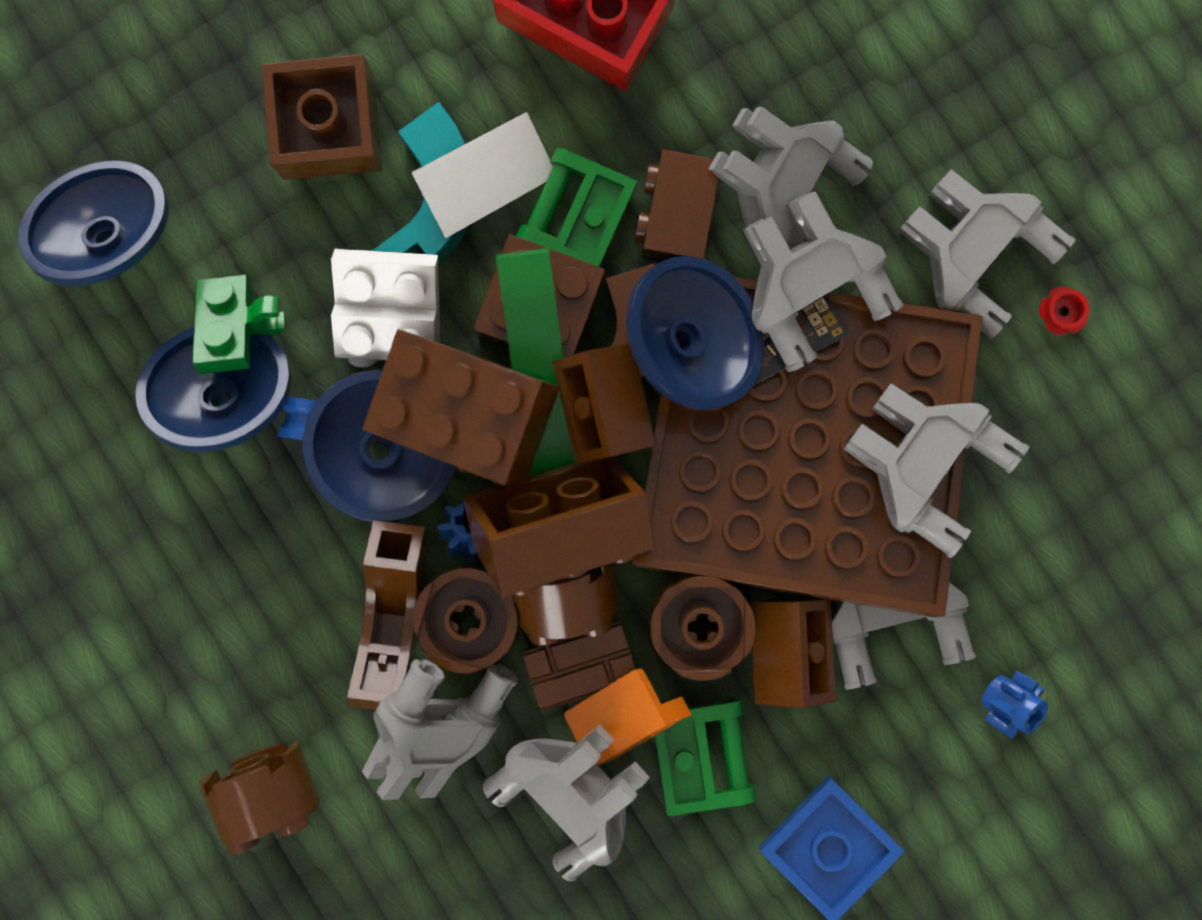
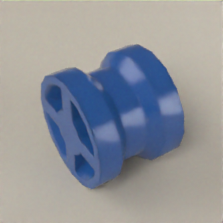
M288 396L283 406L286 412L285 419L278 426L276 436L303 441L306 421L317 401Z

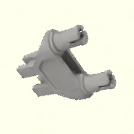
M756 107L754 112L748 108L741 109L732 125L733 128L761 149L754 162L738 151H732L730 156L724 152H717L708 170L737 191L746 227L760 219L765 220L768 217H772L789 249H792L802 243L803 240L785 204L803 194L808 195L825 165H828L845 178L850 185L855 186L861 183L868 175L860 166L866 170H871L873 161L869 156L861 153L844 139L842 127L834 120L790 127L765 108Z
M951 169L929 194L958 219L953 228L949 230L919 207L906 220L899 231L928 256L933 291L940 309L982 316L981 332L991 340L1003 329L1001 325L1007 324L1012 315L1004 311L977 288L980 284L977 280L1013 237L1021 236L1047 257L1049 262L1055 264L1067 252L1066 248H1070L1076 239L1073 236H1069L1041 212L1043 210V206L1040 205L1042 201L1036 196L1024 193L982 194Z
M815 191L808 195L803 194L785 204L803 240L802 243L794 248L789 249L772 217H768L765 220L760 219L743 229L761 265L753 301L752 321L758 331L761 330L763 334L769 333L788 372L805 366L803 361L810 363L817 357L796 320V317L799 315L798 310L848 281H855L874 321L892 314L891 309L897 311L904 305L902 300L898 298L882 267L886 264L885 258L887 257L883 248L869 240L836 229Z
M890 384L872 410L905 433L904 438L896 447L861 424L844 447V450L877 473L885 507L893 527L901 533L904 531L910 533L912 530L945 552L948 557L952 558L963 545L961 541L967 539L971 530L967 527L964 528L931 505L933 501L930 497L964 448L967 450L970 446L1010 474L1022 460L1020 456L1026 454L1029 446L1026 443L1023 444L991 422L992 415L989 414V409L981 404L961 403L927 407L898 387Z
M949 583L946 614L943 618L837 601L832 610L833 645H835L845 682V690L859 688L861 684L867 686L877 682L865 637L869 636V631L926 617L928 621H933L944 665L976 658L963 613L968 612L966 607L970 606L966 595Z
M419 659L414 660L395 694L384 697L374 712L379 739L362 772L367 779H383L386 774L384 782L377 791L382 800L399 799L411 780L421 777L423 772L424 776L414 791L420 798H435L454 770L481 751L490 741L500 725L498 712L509 692L518 682L516 674L504 665L497 664L495 666L493 664L487 668V672L471 696L458 698L457 700L430 699L439 683L444 679V674L437 665L430 661L422 660L420 662Z
M600 724L577 743L555 739H531L516 744L508 751L505 765L494 775L488 777L483 784V791L487 798L498 789L502 791L492 801L498 807H504L511 802L512 798L525 789L573 840L564 849L556 852L553 857V866L557 872H560L570 864L572 865L561 876L567 881H574L594 864L606 866L618 857L625 834L626 806L638 795L635 791L650 778L636 762L613 779H610L595 764L601 757L600 753L614 741Z

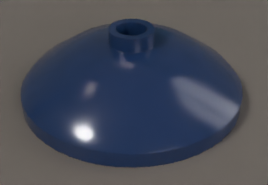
M103 161L72 170L49 184L29 205L19 226L18 245L20 253L34 273L55 284L69 286L88 285L114 278L138 264L157 243L168 219L169 203L166 192L153 173L131 162Z
M674 257L652 267L635 285L627 308L626 323L629 344L642 373L669 400L695 410H714L734 403L742 398L754 385L760 373L764 356L763 333L761 330L758 331L752 321L753 302L741 284L720 266L698 257Z
M194 327L179 333L159 347L146 362L138 378L135 395L136 405L141 419L148 430L163 443L180 450L192 452L223 450L239 445L256 436L280 413L288 398L291 386V371L286 355L279 343L271 335L267 334L250 335V369L198 374L193 365Z
M383 370L356 373L331 386L321 395L312 408L303 434L304 463L309 478L316 490L338 511L366 522H373V520L395 522L418 514L441 495L455 470V466L362 430ZM374 444H382L387 448L388 456L383 460H376L370 455V447Z

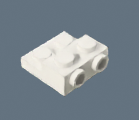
M334 250L331 266L335 305L331 313L336 358H348L349 363L356 367H368L375 364L378 360H387L397 329L440 343L438 255Z

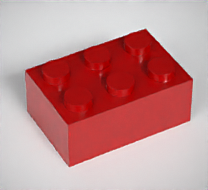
M493 0L497 22L627 92L671 14L675 0Z

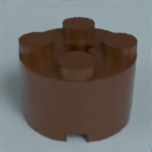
M612 563L588 570L586 574L578 578H563L538 586L531 593L513 595L519 625L524 631L529 633L531 642L536 645H549L558 639L581 635L590 637L601 636L612 628L611 619L616 614L619 606Z
M461 567L445 572L435 578L419 595L413 613L415 635L425 654L437 666L456 673H473L495 664L510 649L520 628L513 595L502 597L487 570L481 567ZM468 606H472L475 608L474 616L481 619V624H475L469 631L462 629L463 620L456 618V612H462Z
M674 574L661 583L650 604L649 627L654 648L660 658L682 677L699 681L721 678L730 673L743 658L745 659L752 649L756 631L754 614L747 599L735 583L710 576ZM706 613L709 621L713 623L705 624L704 632H695L693 624L689 622L696 621L697 614Z
M293 741L288 750L285 742L251 752L231 761L233 768L224 777L220 778L216 769L199 782V787L221 843L227 845L231 855L253 848L260 842V837L278 831L280 837H284L304 829L310 824L307 815L314 812L321 801L298 741Z

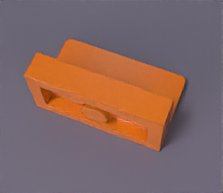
M639 668L567 710L564 717L577 742L599 724L614 739L610 746L600 753L601 757L595 763L599 766L625 754L692 714L682 696L661 704L644 670Z

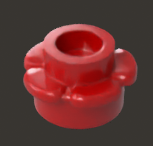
M1057 287L1050 291L1049 297L1042 299L1039 306V315L1041 319L1045 320V327L1052 334L1062 336L1066 332L1074 334L1083 329L1089 316L1090 307L1088 300L1081 292L1069 287ZM1061 307H1065L1068 310L1066 316L1060 314Z

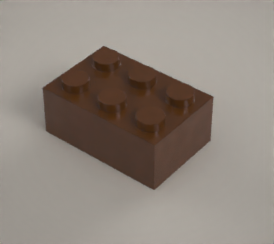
M397 329L362 430L504 486H525L560 387L429 338Z
M613 456L579 464L573 463L530 476L525 486L500 485L463 496L475 552L502 597L528 594L537 589L538 586L563 578H578L586 574L588 570L613 562H628L633 560L638 554L655 549L646 492Z

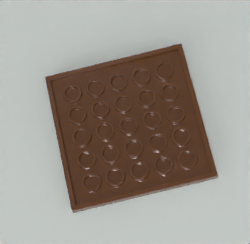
M734 277L753 302L758 280ZM829 292L827 295L850 334L815 352L817 357L810 363L803 361L805 366L797 370L788 372L784 369L752 386L736 402L719 409H690L669 400L661 394L654 433L656 446L652 447L645 487L655 549L638 554L633 559L632 566L681 575L710 576L726 580V582L936 618L945 617L952 558L948 557L945 552L912 530L910 533L904 531L901 533L893 527L885 507L877 473L846 452L844 447L861 424L896 447L899 445L906 434L872 410L890 384L898 387L927 407L972 403L982 316L904 304L897 311L891 309L892 314L874 321L863 297ZM765 361L762 363V366H769ZM965 448L930 496L933 499L931 505L956 522L966 453Z

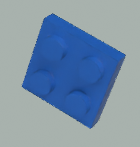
M829 775L758 847L760 852L828 920H839L905 852Z

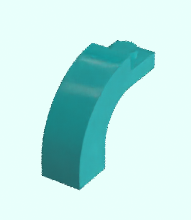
M439 102L398 131L405 146L421 167L465 145L457 126ZM424 198L419 212L412 221L372 251L422 254L424 252V254L438 255L439 265L456 248L467 227L445 238Z

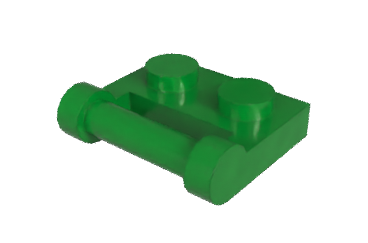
M556 148L550 161L553 165L551 173L527 225H521L517 237L601 267L636 190L638 181L569 150ZM571 174L580 176L584 180L558 237L556 238L545 233Z
M725 699L708 704L689 706L691 716L655 736L667 817L754 803L757 800L755 786L748 781L739 717L743 715L741 699ZM719 720L729 786L715 790L705 722Z

